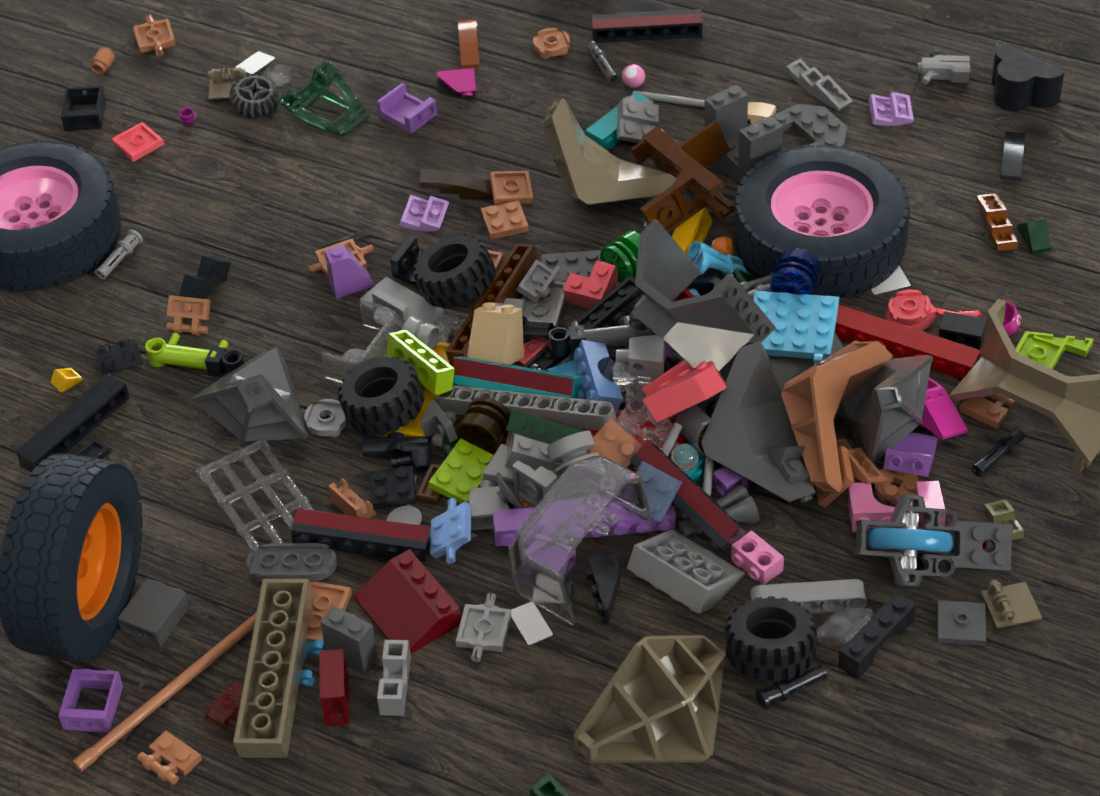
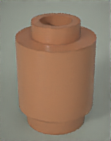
M100 48L91 61V70L99 75H102L104 72L106 73L115 59L113 52L108 48Z

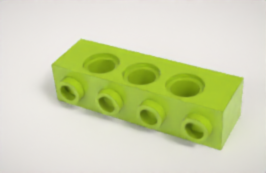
M408 330L389 333L387 357L391 358L394 356L409 362L415 368L420 384L433 395H441L442 393L452 391L454 367Z

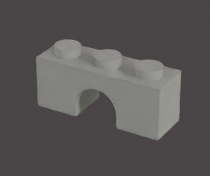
M385 640L382 657L383 679L379 680L377 696L380 715L404 716L411 661L409 641Z

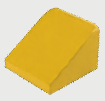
M72 368L56 369L53 372L51 384L63 393L82 382L83 378Z

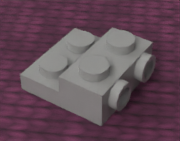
M627 96L617 104V139L640 143L643 140L642 136L654 129L659 122V105L653 104L652 100H643L641 102L636 101V98L633 96Z
M519 460L512 465L514 493L516 496L533 507L562 505L563 500L559 497L562 485L558 483V476L553 471H548L542 466L534 471L531 466L525 465Z

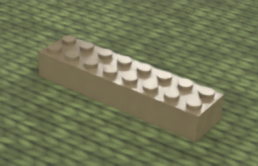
M263 579L233 742L239 757L287 758L314 596L309 579Z

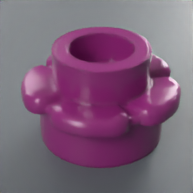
M183 108L179 112V121L186 125L192 124L197 119V114L194 113L192 108Z

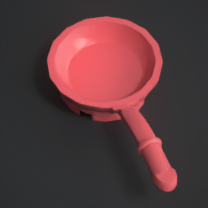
M912 289L902 290L896 293L897 296L894 298L892 296L885 314L886 320L919 331L929 328L936 316L943 317L944 311L978 318L982 317V313L979 310L954 312L941 308L937 309L930 303L927 295L925 297L921 291Z

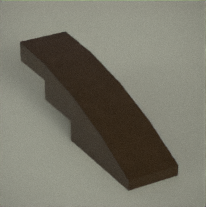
M421 169L420 188H439L440 194H460V200H493L491 183L488 179L460 172Z

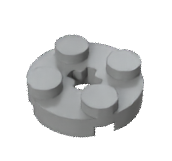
M334 399L319 400V404L315 406L313 404L310 405L304 414L308 432L312 435L337 437L348 423L340 402Z

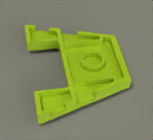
M1025 331L1015 349L1020 355L1054 369L1064 350L1086 357L1093 345L1094 339L1075 340V336L1057 338L1053 337V334Z

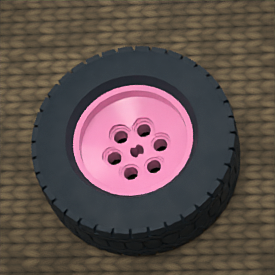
M40 140L39 143L38 141H28L25 145L22 142L13 144L11 148L10 146L0 148V289L26 291L28 288V291L41 290V287L43 289L55 287V283L59 286L69 282V278L74 280L82 276V272L86 274L94 268V265L97 266L102 262L104 257H107L119 237L121 213L111 175L101 159L91 151L80 146L78 147L71 143L65 144V142L60 141L52 143V140Z
M805 145L802 146V149L798 146L789 148L788 152L786 149L779 151L775 155L772 154L754 165L745 174L738 187L735 198L734 240L738 256L743 260L745 268L755 278L759 279L770 275L771 272L778 271L781 276L779 292L784 290V293L839 297V299L841 295L843 298L855 296L856 293L861 294L888 279L903 259L910 217L908 193L902 180L885 163L882 164V161L873 156L870 158L869 154L861 151L857 153L855 149L846 147L843 150L842 146L831 145V148H829V145H817V147Z

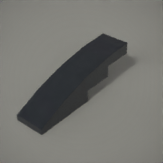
M1006 131L1000 179L1021 180L1025 133Z

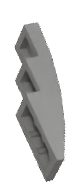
M801 58L786 66L785 71L800 86L835 110L839 111L853 102L829 75L824 77L815 67L809 68Z

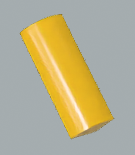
M706 207L676 227L672 238L686 255L693 242L699 241L704 243L713 220Z

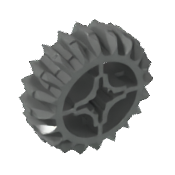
M249 74L248 77L242 76L241 80L236 79L229 92L232 107L238 111V114L243 113L245 117L251 115L252 118L254 116L261 117L263 114L267 116L269 112H273L274 108H277L280 100V90L276 81H272L271 77L266 78L265 75L261 77L258 74L255 76Z

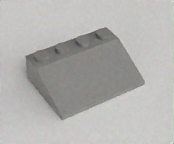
M673 529L634 545L627 569L633 572L636 577L648 581L654 588L664 591L673 600L680 601L688 606L691 611L699 614L713 608L745 574Z

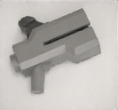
M933 49L930 51L929 57H922L921 62H918L917 74H921V82L924 85H927L931 79L950 80L953 83H969L970 56L941 55V51Z

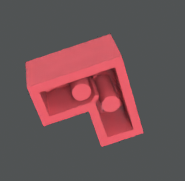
M596 261L590 277L570 273L563 288L566 302L592 308L615 288L618 280L616 265Z

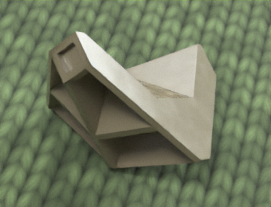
M561 98L557 102L553 101L549 106L548 114L541 127L566 193L574 199L579 200L585 205L631 199L655 198L670 188L677 179L669 173L620 160L585 136L565 99Z
M705 635L646 636L634 645L574 733L575 748L590 763L705 761L714 752L725 651L719 649Z

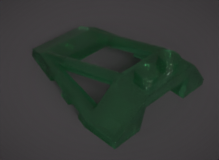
M324 60L313 69L312 78L297 91L292 92L288 89L276 99V102L299 119L344 137L370 115L359 97L356 98L351 91L352 87L349 83L344 81L340 70L327 60ZM333 81L350 101L328 91ZM321 96L348 108L333 122L307 110Z

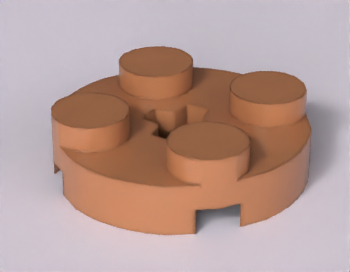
M547 28L539 31L538 36L533 38L534 50L540 54L541 58L546 59L568 53L570 39L565 31L561 33L558 32L557 28Z
M883 468L879 469L885 477L883 482L874 483V492L880 500L885 502L886 499L892 501L891 504L896 505L899 495H915L916 481H919L917 475ZM893 483H899V484H900V487H897L896 485H891V484H893Z

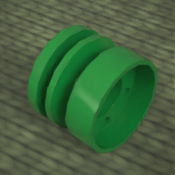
M630 230L625 232L616 241L609 243L600 251L601 262L616 265L617 282L619 283L629 276L636 278L640 234L636 231Z

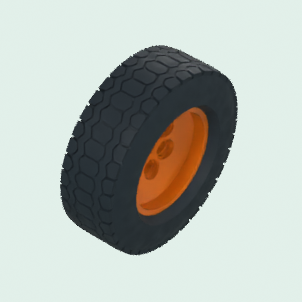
M55 454L44 459L32 471L22 486L23 489L20 490L16 499L17 504L14 503L9 516L11 520H8L6 537L3 538L1 548L3 554L0 555V618L3 630H5L4 632L8 640L15 648L30 654L85 662L98 656L114 637L113 634L119 628L117 618L128 605L132 596L130 592H133L136 581L134 577L137 576L138 560H140L141 554L140 544L142 543L143 531L141 530L143 527L141 498L134 476L124 465L108 460L72 454Z

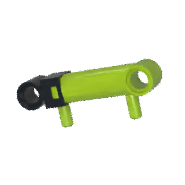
M173 333L168 343H165L161 338H153L145 344L149 363L154 367L168 364L207 370L208 375L222 377L224 372L227 375L244 364L243 355L239 350L231 349L226 351L229 345L226 340H222L218 347L212 346L210 350L176 345L180 335Z

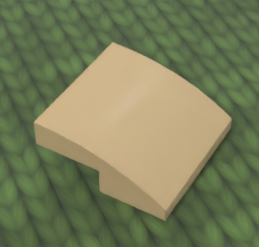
M748 102V120L750 119L751 124H754L771 115L774 116L777 110L776 106L761 102Z

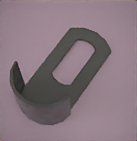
M722 391L678 412L675 422L683 426L680 434L703 455H705L699 435L712 421L707 415V406L709 403L718 400Z

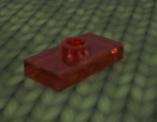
M233 680L204 713L205 718L225 728L239 712L244 685Z

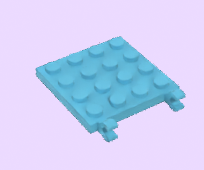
M755 291L754 302L776 327L762 342L768 356L814 359V365L831 356L839 297Z

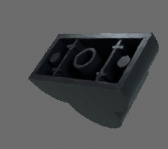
M1002 41L996 45L991 81L995 86L994 102L998 107L1007 111H1022L1030 105L1038 108H1049L1060 102L1064 71Z

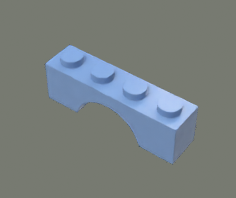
M581 340L579 347L574 351V360L578 366V374H580L582 379V387L587 395L586 400L609 402L613 405L616 414L623 397L619 385L607 380L601 374L609 359L605 343Z

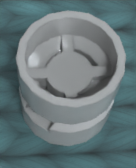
M414 316L408 318L403 325L402 330H408L431 350L438 344L441 334L439 326L428 322L425 323L422 319Z

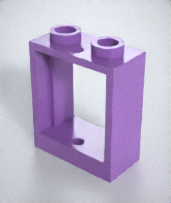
M72 669L58 716L63 730L107 733L111 731L123 688L119 672L112 670ZM81 688L110 690L104 711L76 709Z

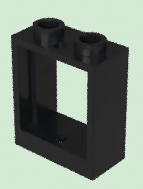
M103 86L65 88L61 113L65 131L102 129L106 103ZM97 104L96 110L72 111L73 105Z

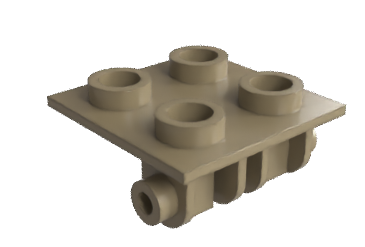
M242 67L232 68L231 73V68H228V74H226L225 68H223V74L221 69L208 71L210 79L209 100L230 98L229 92L232 84L236 82V79L241 80L242 76L247 77L246 70L242 69Z
M992 580L989 582L988 589L981 591L997 628L1042 619L1026 582L1002 586L997 580Z

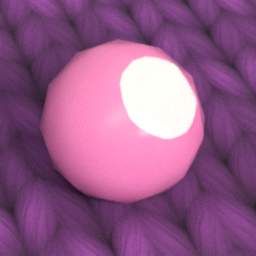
M635 64L627 66L622 73L623 83L630 88L641 86L645 80L644 70Z

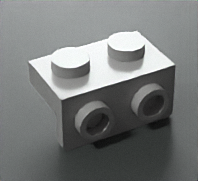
M536 259L516 291L537 304L541 297L545 299L550 292L549 284L554 285L560 275L557 272L560 266L557 265L552 270Z

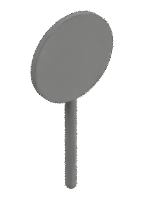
M407 504L406 506L394 509L388 515L387 521L421 525L422 514L417 508Z

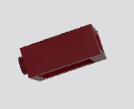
M329 649L319 651L320 701L325 725L350 724L349 676L344 650Z

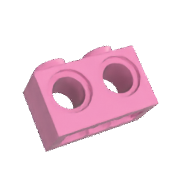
M752 530L732 544L731 559L733 563L744 569L753 580H757L762 585L767 584L783 572L784 556Z

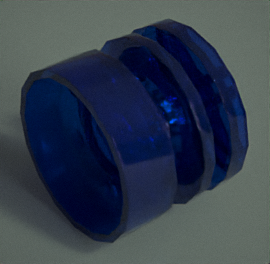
M801 248L785 250L781 253L770 280L772 292L812 295L821 272V264L818 258L810 251Z

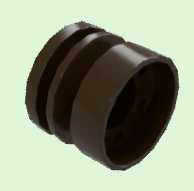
M477 397L470 403L465 416L456 430L458 440L461 438L493 454L497 451L507 431L511 414L497 400L488 397Z

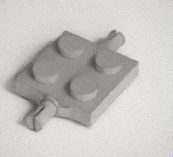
M491 593L487 594L485 604H465L456 638V647L472 648L471 660L474 662L476 660L477 662L481 661L483 650L503 652L511 619V609L495 606L496 595L494 593L492 595Z

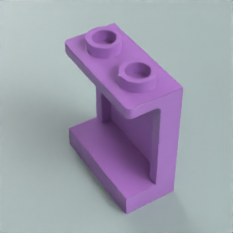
M401 83L377 101L380 117L411 134L437 115L435 99L429 97L424 102L407 93L404 83Z
M910 432L894 447L886 449L883 469L928 477L934 461L938 437Z

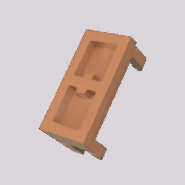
M341 479L342 485L339 489L334 483L329 485L331 502L346 515L371 518L376 515L372 503L368 500L366 502L363 501L348 487V482L345 479Z

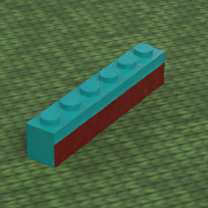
M464 356L453 357L452 367L455 368L453 383L457 384V386L578 399L581 377Z

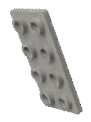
M385 277L360 298L361 304L401 327L411 316L422 319L425 323L428 322L435 325L447 314L445 309L432 306L422 296L388 277Z

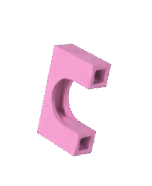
M916 481L915 495L924 497L926 508L945 509L939 481ZM852 483L848 487V507L852 532H857L856 521L858 520L891 521L895 507L879 503L873 496L871 484ZM917 513L919 515L918 529L919 525L925 522V516L921 513ZM942 514L940 517V522L943 526H945V514ZM867 526L866 532H867L869 529H871V528H890V527Z

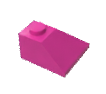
M474 68L437 72V79L455 93L462 94V97L473 96V93L476 92Z

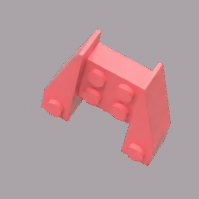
M683 360L642 388L646 395L643 401L657 423L712 397L727 387L712 360L708 363L707 361L699 363L695 366V369Z

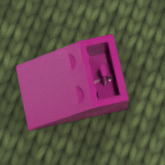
M929 377L922 416L923 423L919 426L927 428L932 432L933 436L942 440L967 433L968 429L944 387Z

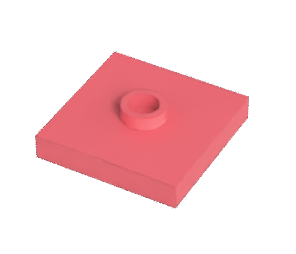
M143 122L111 139L112 144L132 162L164 145V140Z

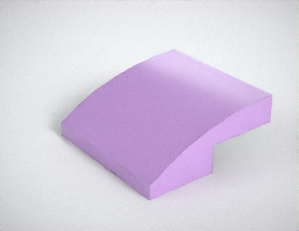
M891 92L889 98L870 95L869 106L873 125L898 126L913 123L914 118L909 95Z
M410 195L399 226L418 231H439L449 201L430 196L428 201Z

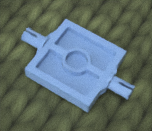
M450 498L447 501V511L431 519L430 555L437 559L446 554V562L453 564L456 561L455 554L457 549L471 541V505L466 501L457 505V500Z

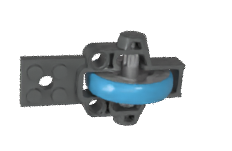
M909 494L899 495L890 522L856 521L857 533L854 555L888 557L894 583L899 587H919L923 576L946 577L952 575L955 568L1011 571L1013 524L958 521L954 511L926 508L923 496ZM917 513H921V514H923V515L925 516V522H924L923 524H920V525H919V529H918V516H919V515H918ZM942 514L948 517V524L946 526H943L940 522ZM867 526L890 527V528H871V529H869V530L867 531V534H866ZM943 531H953L955 533L954 556L928 555L950 553L953 547V538L950 533ZM985 540H990L993 544V549L990 553L983 550L982 545ZM866 545H867V547H868L869 549H871V550H879V551H867V550H866ZM917 553H927L918 555V560L922 561L923 568L921 570H911L916 569ZM941 560L946 563V570L943 573L938 569V563Z

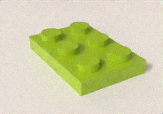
M460 438L429 481L428 488L448 498H454L460 504L465 501L469 504L471 490L473 488H480V483L484 481L483 472L494 455Z

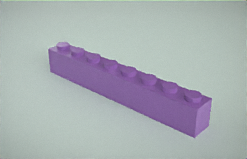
M622 499L492 511V525L495 546L537 543L544 538L551 541L575 540L579 538L675 530L676 513L674 506L670 505L662 522H659L622 502Z

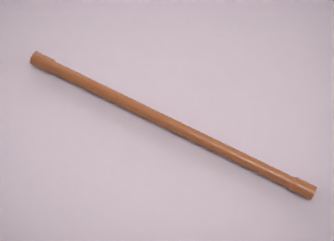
M257 612L101 740L72 761L73 766L80 773L83 772L107 749L254 630Z

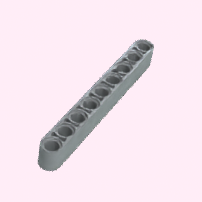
M453 385L452 391L436 395L440 408L444 413L449 410L457 415H465L473 399L488 397L502 403L509 410L510 414L512 409H519L580 429L600 431L610 418L618 423L613 405L603 401Z

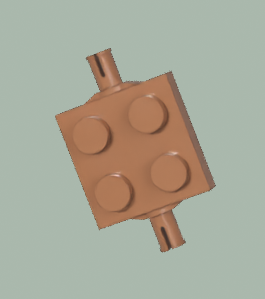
M149 14V17L146 15V23L133 26L140 53L155 50L157 56H160L159 52L162 56L164 54L162 48L176 45L169 19L154 21L151 14Z
M349 239L317 250L315 255L319 263L308 266L309 273L323 271L328 277L324 250L344 245L364 268L368 269L364 255L374 253V248L372 244L360 248L354 243L353 239Z

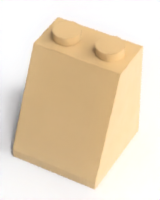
M492 302L483 303V306L477 308L474 311L467 357L509 365L524 358L522 309L514 308L510 304L495 306V303Z

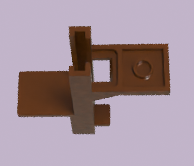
M713 121L682 144L678 143L657 126L642 136L643 140L631 148L637 163L641 164L651 157L655 166L662 172L669 173L677 178L670 188L640 208L648 225L655 219L669 233L705 207L722 220L735 211L730 202L714 191L717 188H724L722 181L706 169V167L730 151L717 121ZM684 190L693 196L692 201L688 204L682 194Z

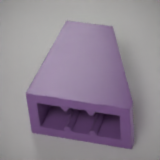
M344 245L324 250L329 283L336 299L375 286L368 271Z

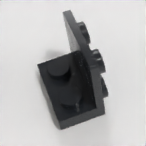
M410 234L390 259L392 277L415 285L417 283L413 276V269L417 258L421 257L422 253L419 251L417 236Z

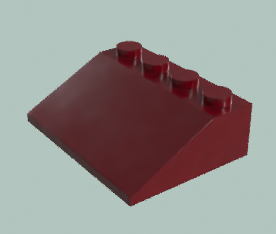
M410 549L389 560L354 595L355 601L387 640L409 641L410 654L457 628L461 623L460 607Z

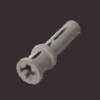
M129 230L127 236L117 243L114 252L95 270L97 277L102 280L106 279L123 258L130 256L133 253V249L143 242L142 236L137 231Z

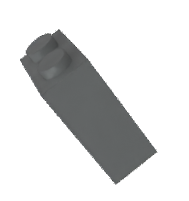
M147 578L117 618L121 632L161 647L190 607L187 594L180 588H173L161 581Z
M333 606L320 621L325 649H343L346 666L365 676L378 660L373 625Z

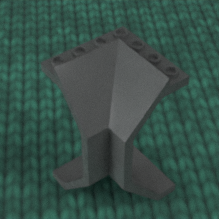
M654 219L640 234L635 285L646 298L630 313L628 318L632 322L639 320L672 347L694 369L699 363L703 361L708 363L712 360L725 381L739 348L757 341L763 342L776 327L730 273L710 293L674 301L701 271L665 228Z

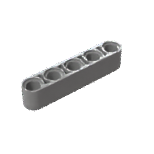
M858 579L759 585L750 590L751 601L758 597H762V599L768 598V596H775L778 599L784 597L788 598L791 602L793 600L798 602L801 607L804 606L810 613L856 611L863 609L867 605L864 584Z

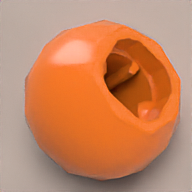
M721 236L712 242L711 248L721 254H731L734 256L731 238Z

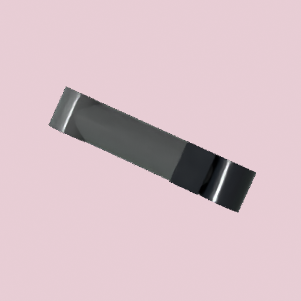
M628 316L623 318L624 325L584 329L583 325L573 321L571 326H568V330L557 327L549 331V353L555 357H563L571 352V356H574V351L579 347L581 340L605 343L606 348L629 346V339L650 336L652 331L639 320L632 322Z

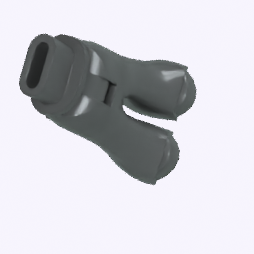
M743 485L738 486L716 501L738 523L754 524L760 521L756 504L752 497L748 496V492ZM691 519L678 522V526L685 537L691 534L698 535L699 532L694 528L695 523Z

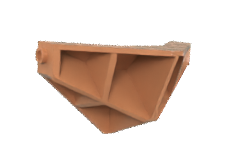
M855 340L786 382L781 393V399L798 446H805L801 456L809 473V482L822 493H840L842 488L834 419L841 402L893 357L886 347L878 341L858 342Z

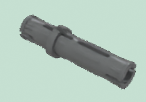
M595 41L589 42L586 45V49L591 54L592 61L598 65L609 84L616 83L619 77L607 61L606 54L603 50H600Z

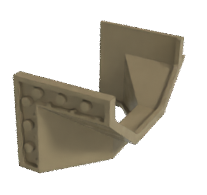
M998 298L987 313L982 357L951 392L949 397L956 410H958L959 405L964 399L1001 394L1048 416L1073 446L1075 455L1072 470L1081 473L1084 467H1089L1095 456L1100 453V374L1070 377L1020 355L1003 327L1006 301Z

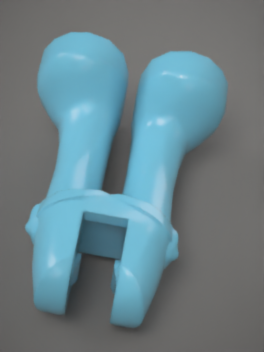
M699 241L693 242L688 249L687 256L701 271L699 275H702L708 268L716 269L723 273L724 276L728 273L734 276L736 268L746 273L743 260L737 256L721 254Z

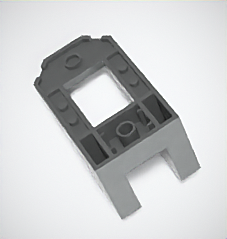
M734 85L705 99L704 127L713 121H717L730 148L728 153L714 163L738 185H740L745 174L761 160L763 161L764 158L782 151L783 131L792 127L812 143L810 145H814V147H817V145H829V148H831V145L842 146L844 150L848 127L824 106L796 104L774 114V116L771 115L747 127L748 94L738 85Z

